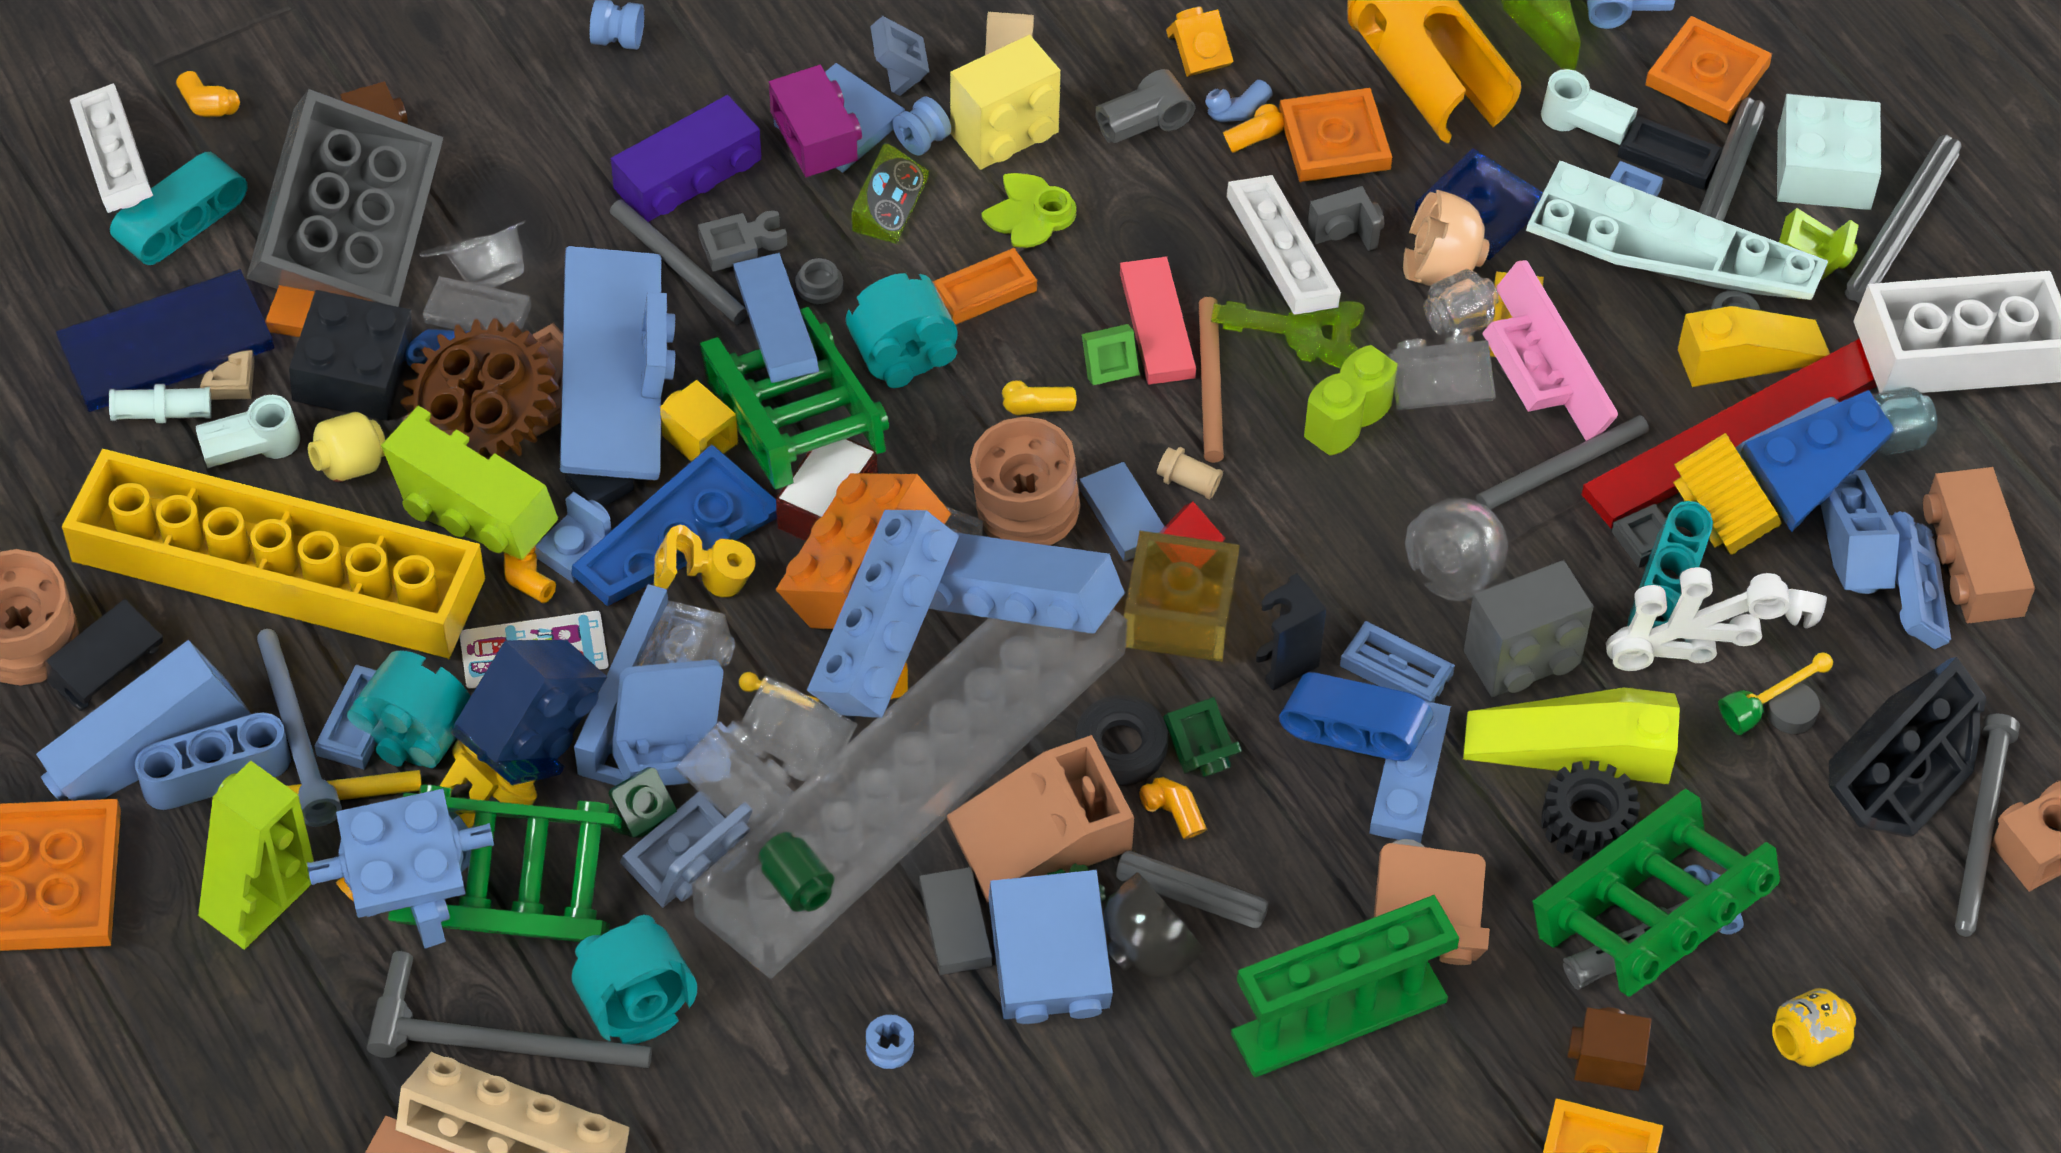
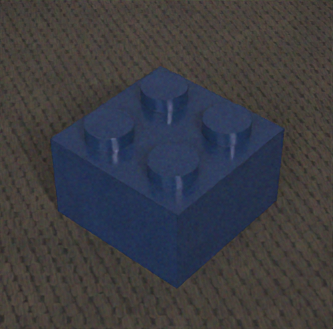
M505 640L454 725L495 763L555 760L570 747L573 741L572 734L583 716L596 705L599 697L598 692L606 681L607 676L568 640Z

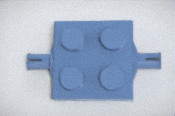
M439 789L337 811L341 834L339 856L311 863L307 862L312 885L344 878L345 883L352 891L358 918L464 895L465 889L460 870L463 859L462 852L494 846L490 823L457 830L456 824L448 814L444 790Z

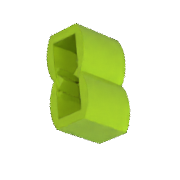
M1372 345L1365 346L1352 353L1343 363L1340 373L1325 378L1310 393L1304 437L1329 456L1349 448L1358 438L1361 427L1377 422L1390 409L1398 363Z

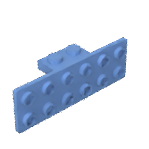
M574 246L566 247L560 471L563 473L646 480L659 479L661 394L664 379L673 380L675 368V351L667 350V343H673L675 314L667 313V293H661V256L659 254Z

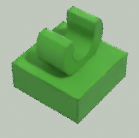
M1129 324L1082 334L1087 376L1092 385L1139 375L1134 331Z

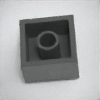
M1564 560L1473 594L1463 652L1491 697L1508 691L1511 693L1520 692L1529 687L1534 681L1552 674L1564 675L1572 671L1578 664H1581L1594 606Z

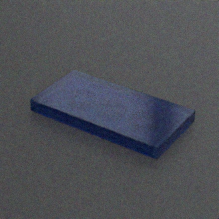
M241 269L56 331L61 349L89 412L109 406L110 389L149 390L154 389L155 384H165L167 386L213 370L228 361V356L233 353L252 350L254 356L275 348L270 331Z

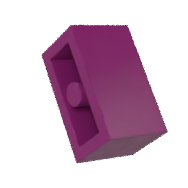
M821 64L769 81L770 112L805 177L858 161L857 141L862 139L860 123L853 112L847 113L838 82L828 79Z

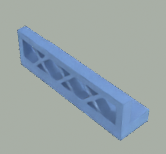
M649 584L646 587L607 673V679L598 693V701L590 711L574 746L577 772L580 776L615 786L624 781L619 769L604 765L608 755L612 753L621 672L633 666L674 663L673 661L676 660L678 662H690L695 659L708 629L707 620L669 610L667 589ZM666 626L690 633L686 643L666 650L661 637Z

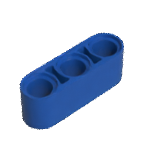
M1311 672L1303 674L1279 715V721L1283 728L1296 738L1394 761H1407L1411 758L1433 719L1431 707L1414 694Z

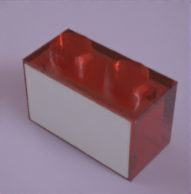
M848 438L809 451L793 474L794 483L785 486L776 498L777 528L807 541L811 535L813 525L823 516L836 496L838 486L850 473L879 474L875 451Z

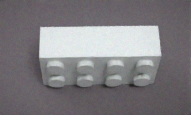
M2050 271L1868 284L1853 321L1881 396L2061 382V296Z

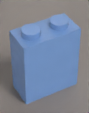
M1097 870L990 881L988 898L1003 1019L1016 1018V1022L1020 1024H1035L1047 1020L1050 1014L1070 1013V1017L1082 1019L1097 1016L1102 1013V1009L1110 1008L1113 990Z

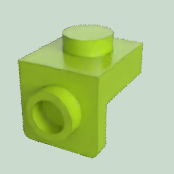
M1796 208L1785 218L1779 243L1827 260V266L1821 277V280H1823L1838 267L1841 269L1845 268L1854 258L1857 251L1855 239L1859 225L1849 220L1838 230L1833 231Z

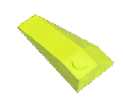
M1623 687L1468 711L1463 760L1559 771L1566 767L1570 773L1572 764L1582 761L1583 768L1586 770L1589 769L1590 760L1600 761L1598 768L1600 771L1605 772L1608 764L1617 768L1615 778H1619L1625 773L1630 780L1669 784L1678 748L1680 707L1675 693Z

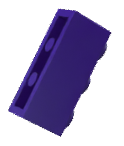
M726 95L611 157L613 187L629 206L649 222L660 215L670 213L678 205L700 193L710 191L716 184L738 172L748 170L756 162L762 160L760 129L730 96Z

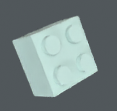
M1786 94L1778 127L1777 201L1871 210L1881 175L1880 102Z

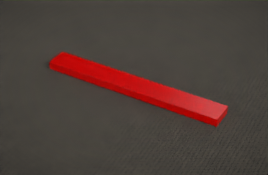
M1860 338L1583 485L1581 495L1612 529L1615 521L1651 505H1657L1679 493L1673 482L1681 476L1674 464L1724 433L1727 434L1736 448L1749 438L1823 399L1835 397L1839 402H1842L1877 387Z

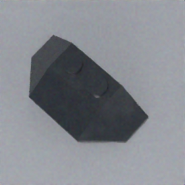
M1957 657L1950 658L1889 697L1829 760V788L1860 828L1903 837H1912L1974 772L1980 738V713L1984 712L1986 696Z

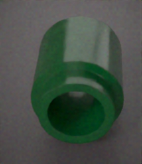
M783 832L771 838L762 847L758 854V860L762 864L761 872L792 911H815L829 900L835 878L803 838L795 837L791 832Z

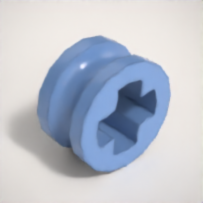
M883 1015L877 1017L869 1024L866 1030V1053L876 1066L884 1069H895L903 1066L910 1060L914 1049V1031L907 1020L897 1015ZM892 1034L899 1036V1047H895L893 1044H890L888 1049L880 1047L881 1035H884L887 1039Z

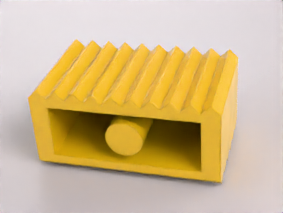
M1726 433L1674 464L1681 477L1673 483L1684 501L1697 502L1704 506L1711 514L1713 526L1709 540L1714 548L1723 543L1730 555L1734 554L1739 549L1753 543L1756 539L1761 538L1764 534L1769 533L1773 528H1777L1782 524L1776 510Z

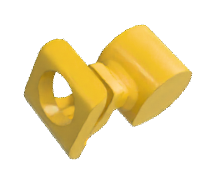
M680 524L669 530L656 551L654 558V585L668 589L677 574L676 550L685 555L687 576H696L698 573H702V581L708 591L719 597H732L739 593L754 571L756 563L754 554L745 544L729 539H719L712 548L707 551L703 550L700 537L685 525Z

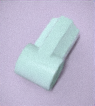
M1565 69L1554 72L1549 78L1541 110V117L1544 123L1558 131H1570L1578 127L1620 145L1636 118L1638 108L1589 89L1588 80L1577 71Z
M273 394L264 395L256 399L250 405L247 412L196 426L198 440L207 468L260 453L273 459L284 458L292 454L300 443V433L289 402L282 396Z

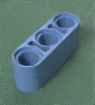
M263 712L153 743L138 753L135 760V770L147 804L156 809L167 810L213 797L223 780L233 773H238L249 761L254 762L276 778L288 769L291 758L284 725L281 720L273 714ZM270 744V745L267 746V747L258 748V747H260V746H262V745ZM220 759L214 763H207L211 760ZM169 774V775H167V776H165V777H163V778H157V777H159V776H161V775Z

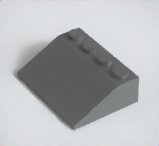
M308 89L294 107L246 279L276 289L280 285L310 291L320 290L398 307L444 137Z

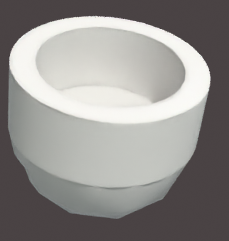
M1788 589L1790 609L1785 613V616L1789 622L1796 626L1801 615H1803L1804 628L1815 626L1822 618L1827 597L1809 591Z

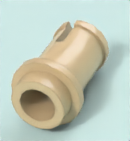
M1168 447L1157 469V474L1164 477L1163 482L1170 484L1173 481L1210 500L1220 484L1223 470L1213 468L1185 455V449L1179 447L1177 450Z

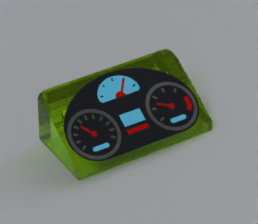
M884 143L853 205L852 231L897 244L927 182L929 171L895 147Z

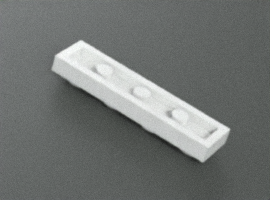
M114 83L70 99L97 187L107 212L110 213L120 208H131L142 200L152 197L153 194Z
M1273 175L1228 182L1226 197L1292 313L1295 315L1338 308L1341 292Z

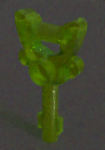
M1227 301L1226 305L1213 304L1211 322L1223 324V329L1242 332V329L1245 327L1285 334L1288 345L1292 349L1297 350V356L1301 360L1310 362L1318 357L1328 364L1341 368L1345 360L1358 350L1355 344L1351 342L1352 329L1360 324L1365 308L1360 302L1345 301L1339 302L1338 308L1295 315L1291 311L1289 316L1246 309V304ZM1324 325H1333L1331 340L1324 338L1321 328Z

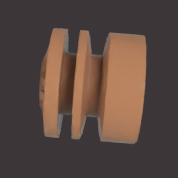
M1031 417L1003 420L987 429L974 444L970 458L976 508L982 529L991 538L1049 546L1065 538L1075 526L1080 511L1076 460L1071 440L1056 425L1044 419Z
M19 549L0 552V682L19 686L40 683L47 679L46 660L79 635L78 621L69 600L64 578L53 562L36 552Z

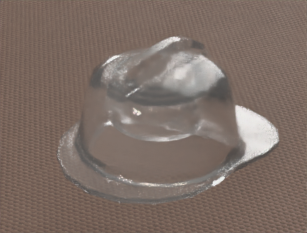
M520 222L498 233L430 248L419 253V256L429 257L447 254L464 280L477 287H496L521 276L524 272L523 252L517 227L526 222Z

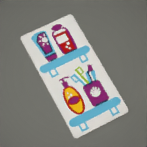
M599 611L462 630L460 634L466 686L469 689L478 686L505 640H568L599 670L607 669L609 666Z

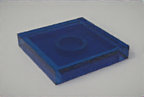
M1472 148L1416 201L1414 212L1417 213L1427 194L1430 192L1436 193V190L1456 195L1470 202L1479 211L1484 224V239L1489 240L1490 244L1486 259L1490 260L1529 223L1543 192Z

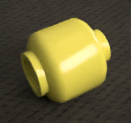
M352 412L318 423L314 430L313 442H310L308 445V454L313 467L317 471L322 470L329 479L335 482H343L377 470L381 457L385 456L381 447L385 437L380 425L375 420H369L367 416L359 412Z

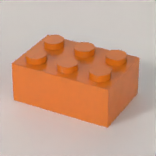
M850 473L840 483L836 490V496L823 516L813 525L811 535L799 554L788 564L786 574L776 588V591L810 628H834L884 510H927L943 524L946 523L951 512L918 474Z

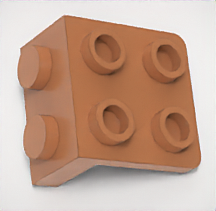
M1395 843L1386 844L1381 849L1379 856L1374 917L1435 894L1459 936L1458 949L1440 955L1439 960L1454 965L1471 964L1472 960L1476 961L1488 950L1490 929L1480 927L1486 867L1484 858L1472 853Z

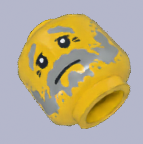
M1815 988L1786 1001L1778 1008L1775 1022L1772 1026V1035L1778 1050L1785 1058L1793 1060L1802 1066L1814 1067L1843 1054L1851 1048L1854 1039L1856 1017L1852 1007L1846 1000L1839 998L1828 989Z

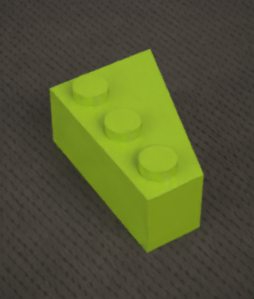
M418 405L381 445L402 495L405 510L418 521H430L444 527L454 536H466L484 544L495 553L504 552L523 560L558 521V516L546 485L495 453L489 460L466 446L469 442L467 435L457 429L451 435L443 432L430 423L431 413Z

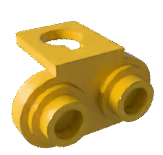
M467 736L458 738L452 748V754L456 760L440 784L441 787H448L453 790L455 786L466 784L469 780L473 784L469 791L470 799L489 801L491 796H493L499 802L524 805H532L537 798L533 784L536 777L528 768L515 762L495 763ZM458 814L466 826L472 828L475 814Z

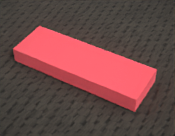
M1167 257L1120 263V277L1148 385L1194 379L1196 376V366Z

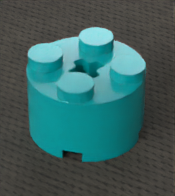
M900 273L878 280L857 296L860 305L856 308L853 315L850 310L846 314L847 328L870 373L878 379L885 380L890 388L903 387L914 376L925 373L933 367L947 365L957 355V349L954 346L958 336L957 327L933 281L926 275L919 274L921 280H909L906 273Z
M394 651L389 654L354 701L353 706L347 713V718L354 726L374 737L375 743L378 744L376 752L387 763L399 767L402 766L404 761H407L411 764L434 768L461 733V730L454 724L471 696L461 682L450 672L440 667L435 674L421 666L426 659L425 657L409 651Z
M649 915L638 916L628 924L612 929L602 936H589L582 940L575 949L578 959L572 971V984L601 1036L609 1041L610 1036L619 1037L623 1044H637L653 1039L669 1030L679 1021L675 1013L685 1002L690 1008L695 1001L697 982L668 932L662 926L656 924L653 917Z

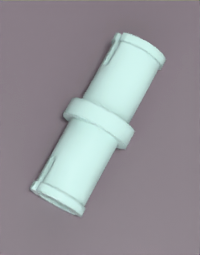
M155 384L154 389L149 390L110 389L111 421L119 419H155L156 423H166L167 418H211L210 387L166 389L165 384Z

